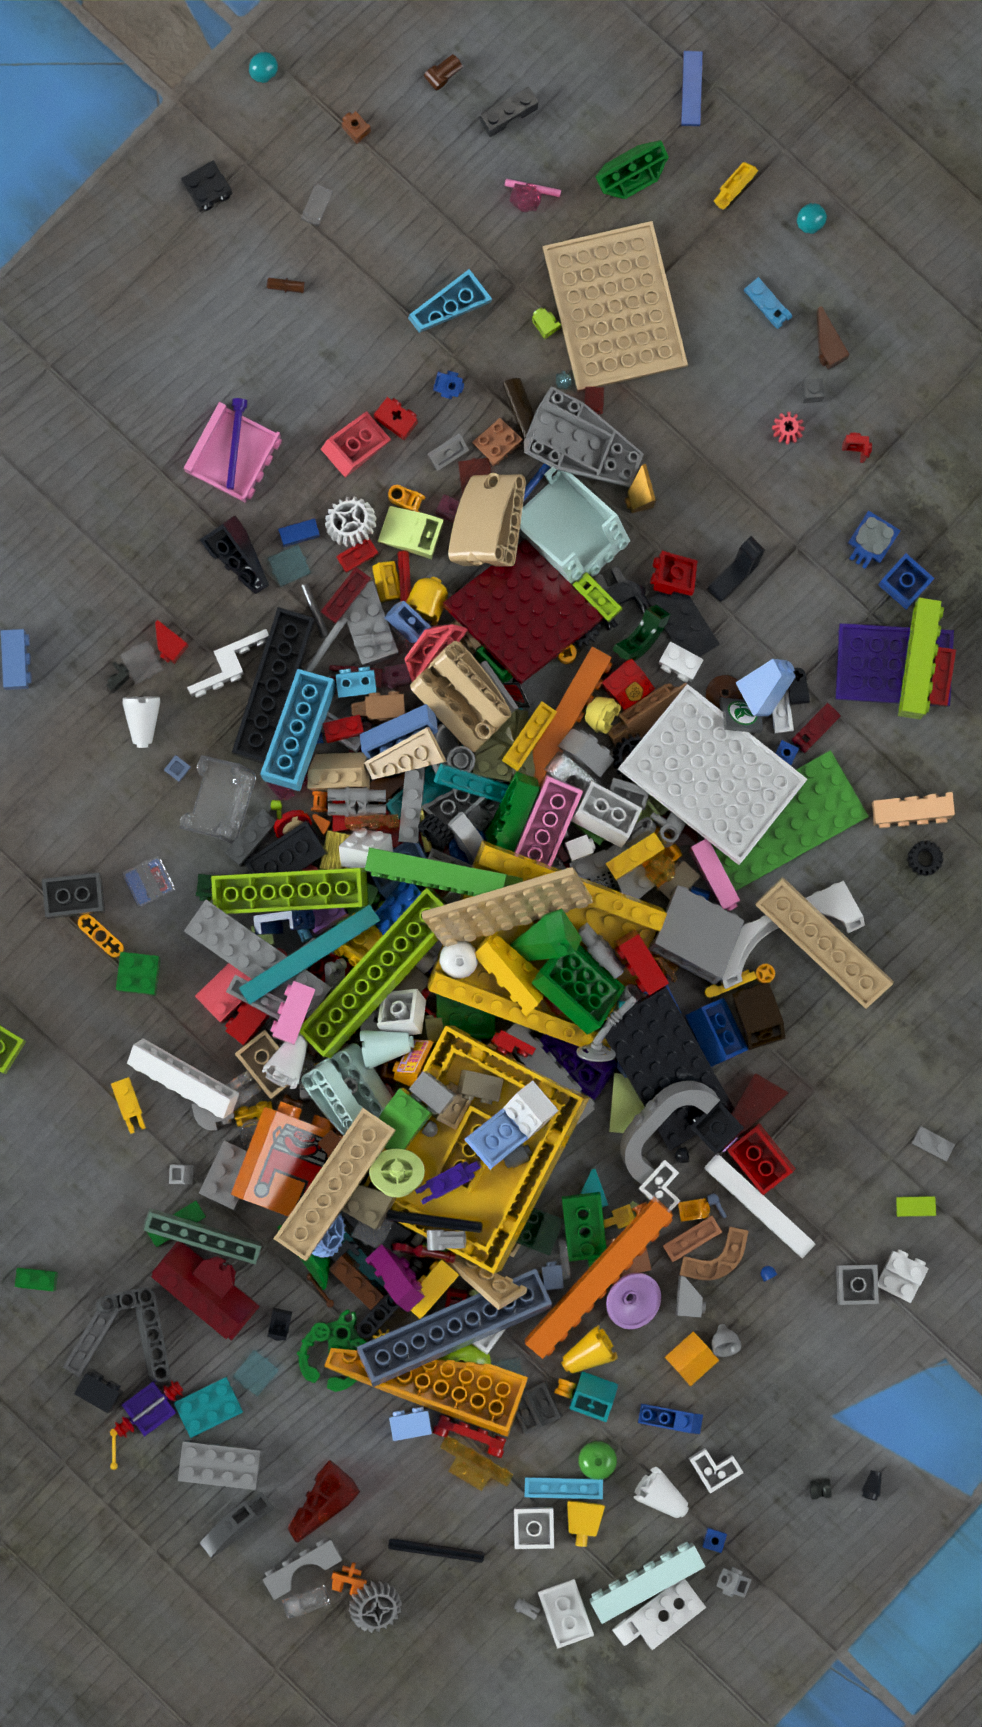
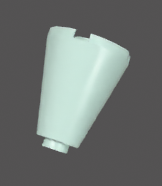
M360 1031V1041H363L361 1047L367 1069L411 1052V1048L415 1047L413 1036H409L407 1032Z

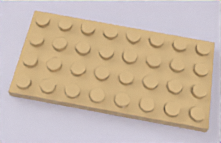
M570 867L421 913L423 920L442 945L449 947L458 944V941L469 942L483 935H493L500 930H510L520 924H530L534 920L541 919L545 914L561 908L565 913L574 908H584L588 904L593 903L592 896L574 868Z

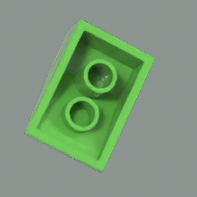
M399 1088L379 1116L380 1120L396 1130L384 1147L387 1150H405L433 1115L424 1103L414 1099L405 1088Z

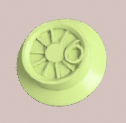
M389 1149L381 1152L374 1164L369 1168L372 1183L390 1197H403L410 1194L421 1184L425 1172L421 1159L416 1154L403 1149Z

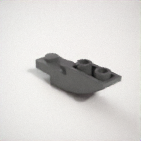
M262 1492L247 1503L243 1501L211 1529L200 1542V1545L212 1559L242 1537L243 1531L274 1509L272 1504Z

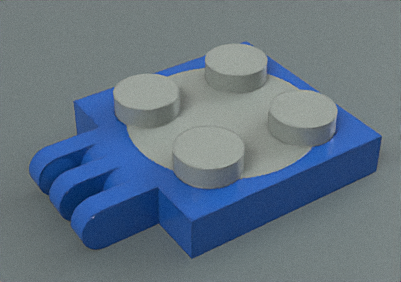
M868 511L848 542L849 545L856 548L849 559L853 561L856 555H858L859 558L856 561L858 565L862 559L866 560L862 565L864 569L871 559L881 563L901 530Z

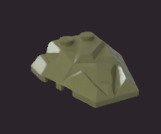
M516 709L511 714V717L476 752H473L475 765L471 773L511 783L516 770L503 762L502 759L528 722V711ZM533 749L517 772L534 777Z

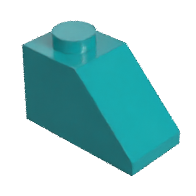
M592 1169L580 1194L600 1192L602 1207H604L608 1203L596 1169Z

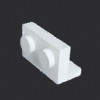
M670 641L658 664L661 665L660 668L665 672L671 673L672 671L678 675V679L687 683L688 681H693L703 659Z

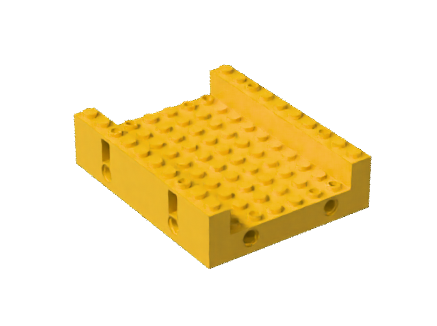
M483 840L472 865V868L523 878V881L560 871L558 868ZM579 877L592 896L593 903L588 904L584 908L571 909L565 913L578 931L588 922L597 935H602L603 939L615 950L617 946L615 941L635 929L648 948L650 942L654 939L656 931H661L667 916L665 910L659 906ZM461 894L459 901L473 896ZM532 921L527 925L520 924L510 930H500L495 933L509 945L522 933L528 931L534 923ZM487 936L477 937L475 940L469 941V943L477 949ZM581 940L580 945L587 951L588 947ZM443 945L441 946L427 982L430 992L579 1047L591 1044L599 1033L600 1029H597L587 1035L545 995L541 1002L525 1016L521 1012L523 1008L518 1002L514 1003L510 999L511 994L504 986L501 988L497 983L496 976L493 973L489 974L479 961L475 971L468 977L459 979L448 976L442 970L439 962L440 952L444 947ZM615 950V955L617 956V958L623 963V965L626 964V959L622 960ZM549 959L528 962L539 971ZM625 966L624 972L616 979L625 987L629 984L636 985L635 980L638 978L636 975L632 976ZM614 1007L612 1008L611 1012L607 1017H611L610 1014L612 1013ZM604 1038L602 1041L603 1046H607L610 1048L606 1039Z
M445 1026L423 1071H428L444 1085H448L451 1081L458 1086L461 1070L503 1078L499 1102L492 1101L491 1105L480 1102L481 1098L474 1097L457 1129L431 1116L405 1150L416 1154L424 1165V1178L417 1188L426 1184V1181L462 1162L467 1161L470 1165L479 1161L482 1168L473 1172L475 1175L472 1178L473 1180L438 1199L422 1204L421 1200L432 1195L430 1188L418 1194L415 1191L416 1189H414L406 1196L397 1197L390 1210L482 1222L483 1229L481 1233L465 1231L466 1248L447 1249L495 1274L502 1271L590 1097L574 1089L566 1088L470 1037V1034L455 1026ZM531 1081H534L559 1111L543 1128L523 1143L524 1146L528 1144L531 1149L530 1161L508 1169L504 1160H502L492 1169H489L464 1139L503 1109L518 1091ZM430 1120L438 1127L437 1134L433 1137H427L421 1133ZM369 1175L364 1185L377 1188L372 1183ZM399 1222L426 1238L427 1230L461 1231Z

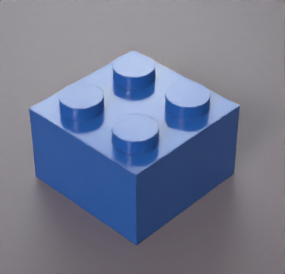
M905 553L878 585L907 610L932 583L934 577Z

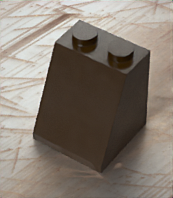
M760 983L753 988L741 989L732 994L733 1003L749 1050L786 1039L784 1021L769 983Z

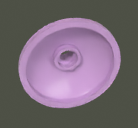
M631 1273L623 1276L612 1286L607 1296L606 1308L610 1319L624 1329H636L646 1325L659 1310L661 1303L660 1288L654 1279L643 1273Z

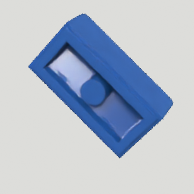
M315 518L279 529L284 547L320 537Z

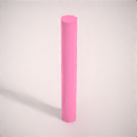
M511 179L505 180V186L556 197H560L561 194L560 189Z

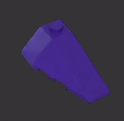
M542 1033L540 1038L544 1045L542 1049L546 1053L550 1052L582 1088L581 1091L595 1100L612 1077L618 1062L615 1060L605 1062L588 1061L577 1055L576 1052L579 1046Z

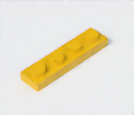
M541 701L502 761L518 771L557 711Z

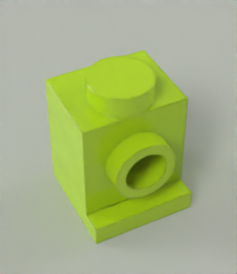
M541 307L533 313L532 322L544 339L560 330L561 324L559 321L555 323L554 315L551 312H547L545 308Z

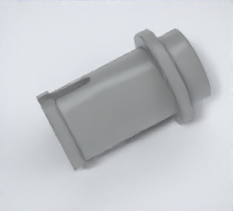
M518 1598L514 1606L517 1613L521 1612L533 1620L536 1619L537 1613L540 1611V1608L526 1602L524 1598Z

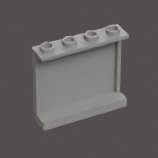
M677 885L670 891L672 896L666 909L667 916L662 929L657 932L655 939L650 942L648 950L716 984L723 978L744 920L739 918L737 914L722 909L720 905L707 901L703 896L690 892L688 888Z

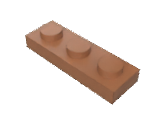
M710 1216L662 1246L671 1261L674 1262L719 1235L722 1231L713 1216Z

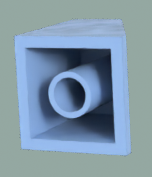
M772 659L736 682L753 716L768 717L771 715L795 679L794 667L789 661Z

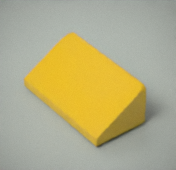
M395 561L379 562L373 565L372 569L380 602L400 599V586Z

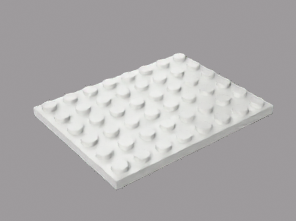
M688 684L618 768V770L738 865L741 864L807 781V778L749 732L724 730L723 712Z

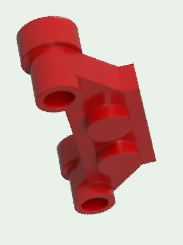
M443 1415L440 1416L437 1426H434L432 1433L447 1438L449 1431L489 1445L487 1453L502 1459L504 1454L503 1448L507 1440L503 1437L496 1435L495 1438L488 1436L489 1432L477 1428V1431L469 1429V1424L460 1421L459 1424L452 1423L451 1418Z

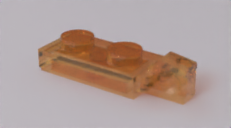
M398 814L345 817V826L347 829L350 828V831H359L361 827L380 829L384 825L389 829L399 827Z

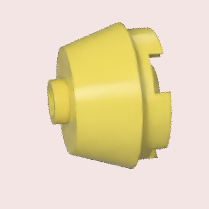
M596 697L587 706L585 721L596 733L607 734L613 727L611 723L615 716L618 717L621 706L613 698Z

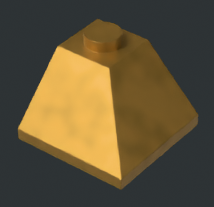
M646 464L641 466L628 490L627 498H625L627 509L631 508L632 513L654 508L656 499Z

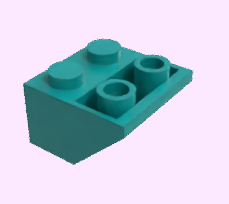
M582 1371L569 1409L607 1422L619 1384Z

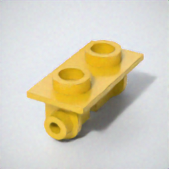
M261 1101L255 1106L238 1108L234 1111L237 1126L244 1128L254 1125V1117H257L259 1122L264 1107L272 1109V1102Z

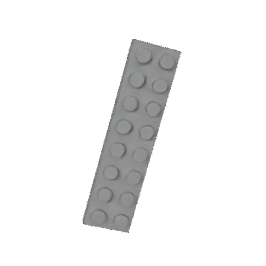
M208 900L204 901L184 930L188 935L251 979H254L288 957ZM305 969L272 990L271 993L286 1001L288 996L284 995L288 984L292 985L293 981L314 988L315 993L305 1016L309 1018L324 1001L332 987Z

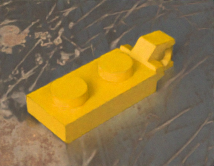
M743 162L720 187L721 192L714 199L718 208L724 210L746 184L753 179L754 175L758 172L755 166Z

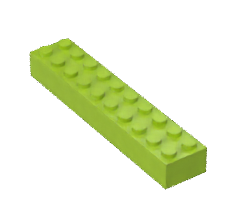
M426 888L302 1024L299 1033L323 1057L332 1058L439 940L425 923L421 913L448 904L433 889Z

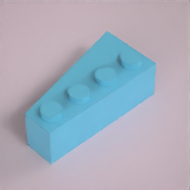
M468 269L409 314L408 319L417 331L421 333L489 304L492 298L471 270Z

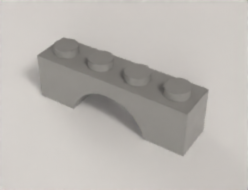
M324 1538L316 1543L317 1547L312 1550L309 1547L299 1553L300 1557L295 1560L292 1557L282 1562L283 1567L278 1570L274 1567L265 1572L266 1577L262 1580L274 1600L292 1590V1576L299 1567L306 1564H315L327 1570L343 1560L332 1538L329 1540Z

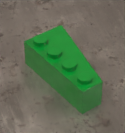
M516 771L485 833L488 843L514 852L535 798L540 793L537 778Z

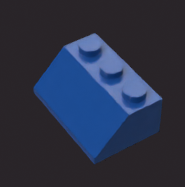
M724 998L686 1015L697 1042L711 1067L749 1050Z

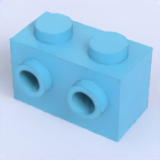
M370 666L359 667V671L351 672V669L339 670L340 673L336 674L338 698L377 693L374 669L370 670Z

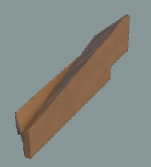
M687 683L680 687L665 684L620 713L618 716L622 722L614 725L607 733L614 746L616 747L617 742L622 743L621 739L623 737L628 740L629 734L633 738L636 737V733H639L641 738L644 734H647Z

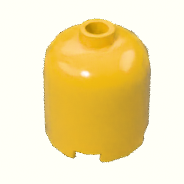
M436 577L419 579L406 601L425 621H432V625L438 624L444 609L443 602L448 598V590L441 583L442 581Z

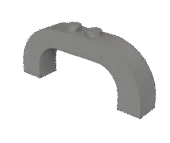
M696 1081L677 1082L660 1091L633 1118V1121L622 1135L620 1154L626 1168L635 1180L643 1184L655 1171L650 1161L641 1155V1150L646 1140L674 1110L681 1106L693 1105L708 1114L720 1101L715 1091Z

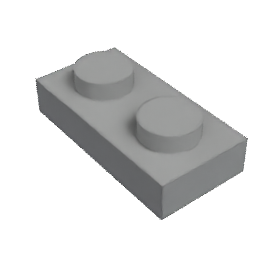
M457 434L429 452L428 456L438 471L468 452L469 449L462 436Z
M921 1126L911 1143L947 1162L955 1146L954 1143Z

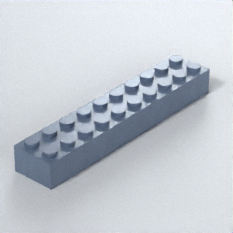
M533 1269L513 1278L514 1284L519 1287L523 1285L527 1288L526 1294L499 1310L479 1293L358 1346L357 1352L372 1386L375 1387L550 1310L552 1302L537 1270Z

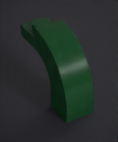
M657 604L646 609L634 632L626 639L616 643L613 651L627 661L630 659L633 661L638 660L658 639L671 614Z

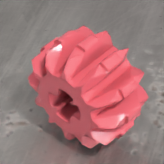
M787 412L786 417L781 413L779 415L780 419L775 418L774 420L776 425L772 426V430L776 432L773 436H780L778 440L780 443L783 439H786V445H789L790 439L793 443H796L797 438H801V432L804 431V427L799 426L803 423V420L796 421L798 415L795 414L792 418L791 412ZM788 425L791 426L789 432L785 430Z

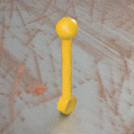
M111 1429L112 1463L110 1468L116 1470L118 1468L116 1463V1436L118 1434L115 1429Z

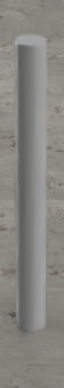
M343 615L338 623L335 624L304 671L312 673L348 621L346 616Z

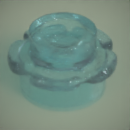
M565 371L556 374V384L559 389H568V385H571L570 375L566 374Z

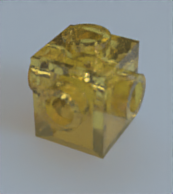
M663 853L658 857L654 856L645 867V876L658 888L661 887L666 881L670 882L675 876L674 860L669 856L666 857Z

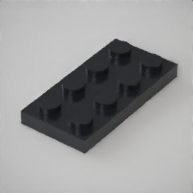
M675 591L671 595L659 592L648 599L650 606L657 604L671 614L664 629L674 644L698 657L705 655L720 645L689 595Z
M305 821L244 861L251 874L302 871L328 854L309 821Z

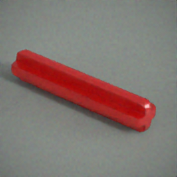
M399 551L400 602H406L411 593L409 552Z

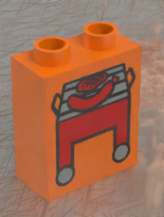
M281 1101L277 1111L264 1107L231 1195L289 1217L330 1157L318 1145V1142L330 1130L333 1131L335 1126L328 1119L318 1115H314L311 1124L301 1121L299 1117L302 1109Z

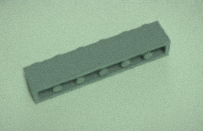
M149 1208L143 1226L144 1231L256 1265L262 1247L259 1241Z

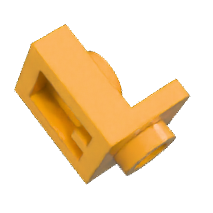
M706 1198L678 1203L681 1222L709 1217L710 1205Z

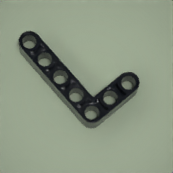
M750 536L740 546L734 562L710 584L707 590L719 602H722L755 570L762 559L765 549Z

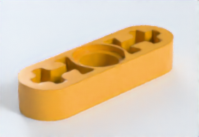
M85 914L78 919L79 928L111 957H120V952H124L123 944L94 917ZM90 918V924L93 927L96 924L99 925L98 928L94 929L92 935L89 934L92 931L89 927L83 928V919L89 920ZM98 931H105L106 939L104 941H97L96 933ZM110 937L113 938L110 941L113 945H120L118 947L119 953L114 952L112 954V948L109 945L106 948L103 947L110 940Z

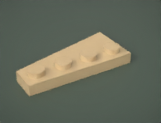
M427 727L365 761L364 764L373 780L447 761L430 727Z

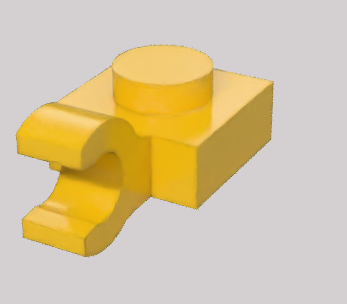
M630 1204L611 1211L613 1217L603 1220L604 1228L614 1224L617 1225L618 1229L628 1226L635 1218Z

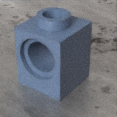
M557 1261L545 1262L546 1266L542 1267L545 1289L564 1288L561 1265H557Z

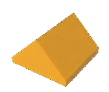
M694 1331L665 1356L666 1360L690 1386L719 1361Z

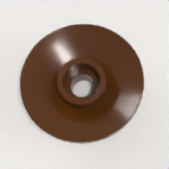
M729 675L715 677L710 681L706 689V699L718 709H720L719 699L721 697L743 700V695L736 684L738 680ZM727 690L729 695L723 696L722 691Z

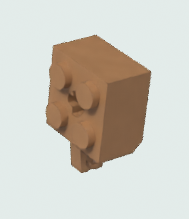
M399 691L388 692V695L370 693L368 697H365V701L351 704L352 716L360 714L361 717H367V720L372 725L386 723L405 714L404 694H400Z

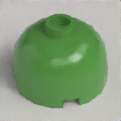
M592 1441L582 1448L578 1456V1464L586 1477L593 1480H602L608 1478L614 1472L617 1466V1456L609 1444L603 1441Z

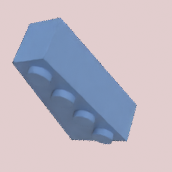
M425 704L360 734L361 750L368 759H371L427 727H430L432 733L435 734L438 732L436 714Z

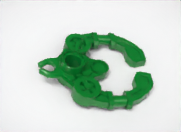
M348 1309L341 1313L337 1321L330 1323L316 1322L306 1337L302 1339V1346L297 1351V1355L299 1356L300 1370L306 1380L316 1383L320 1377L318 1369L310 1366L308 1363L310 1355L307 1354L310 1346H314L315 1340L320 1342L328 1340V1354L331 1348L357 1351L358 1346L367 1343V1340L360 1337L355 1329L357 1321L356 1312L351 1313L352 1320L350 1322L345 1320V1316L350 1313ZM345 1328L348 1331V1335L341 1337L338 1335L337 1330ZM337 1376L330 1377L327 1389L334 1392L342 1391L352 1386L357 1380L350 1377L345 1379Z

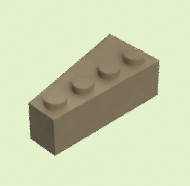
M359 1184L342 1211L375 1230L380 1229L388 1210L391 1209L397 1197L387 1196L378 1188Z

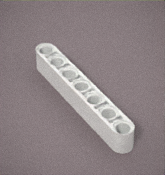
M715 1155L704 1167L710 1175L802 1259L816 1245L720 1155Z

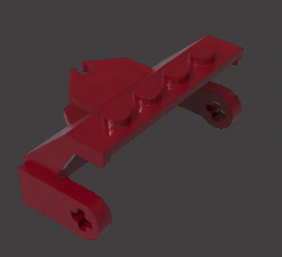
M177 1241L152 1271L151 1277L225 1339L229 1338L232 1341L260 1308V1305L235 1285V1269L232 1264L227 1265V1267L223 1265L227 1260L218 1256L205 1260L186 1243Z

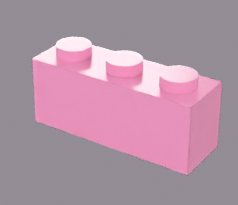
M293 981L292 985L288 984L284 994L288 997L285 1003L281 1002L277 1012L281 1015L278 1021L274 1020L270 1030L274 1032L272 1037L295 1045L315 993L314 988Z

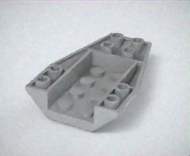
M552 386L538 406L524 440V453L557 470L626 487H631L644 455L585 403Z

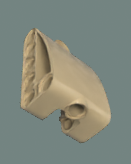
M490 473L489 475H473L470 478L460 500L452 528L448 550L450 561L462 566H480L484 563L494 566L514 565L526 480L522 474L499 475L497 473Z
M454 641L445 647L430 663V666L421 672L410 684L411 690L424 704H427L436 714V717L472 752H476L511 717V711L492 679L473 655L458 641Z

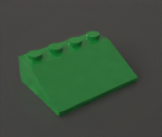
M580 944L575 953L549 959L532 981V984L587 1035L601 1028L626 988L620 981L614 979L606 968L599 966V962Z

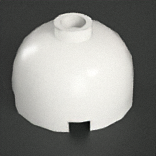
M458 941V944L449 947L445 946L441 950L439 962L442 970L448 976L462 979L470 976L475 971L478 965V959L475 956L476 949L467 941Z

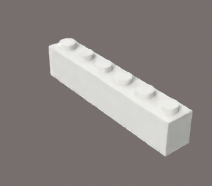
M141 1039L133 1044L127 1064L136 1071L148 1075L152 1080L162 1083L166 1088L176 1091L182 1097L195 1102L199 1107L209 1110L217 1117L224 1119L233 1112L239 1096L238 1092L145 1039Z

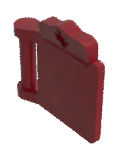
M396 1243L392 1246V1251L418 1257L443 1259L448 1263H454L456 1259V1253L452 1251L427 1250L425 1245L412 1248L406 1244Z

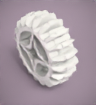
M355 496L352 500L346 497L344 502L339 499V504L333 503L334 509H328L329 515L325 518L328 535L331 536L333 541H337L339 545L344 543L346 547L350 543L354 547L356 542L362 544V539L369 540L368 534H373L372 528H376V516L374 515L373 508H370L371 506L368 502L365 503L362 498L357 500ZM361 513L365 515L363 523L360 521ZM338 520L342 523L341 530L337 529Z

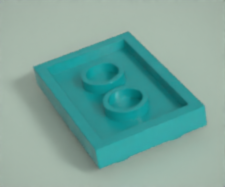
M227 1377L174 1402L190 1438L243 1413L242 1407Z

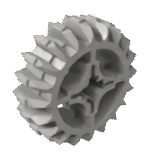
M379 1580L375 1584L371 1581L369 1586L364 1584L362 1590L357 1588L358 1594H352L353 1600L349 1601L351 1619L358 1628L361 1627L364 1631L368 1629L372 1633L376 1629V1631L380 1632L382 1627L387 1630V1625H393V1619H398V1613H401L400 1606H402L400 1595L387 1582L383 1584Z

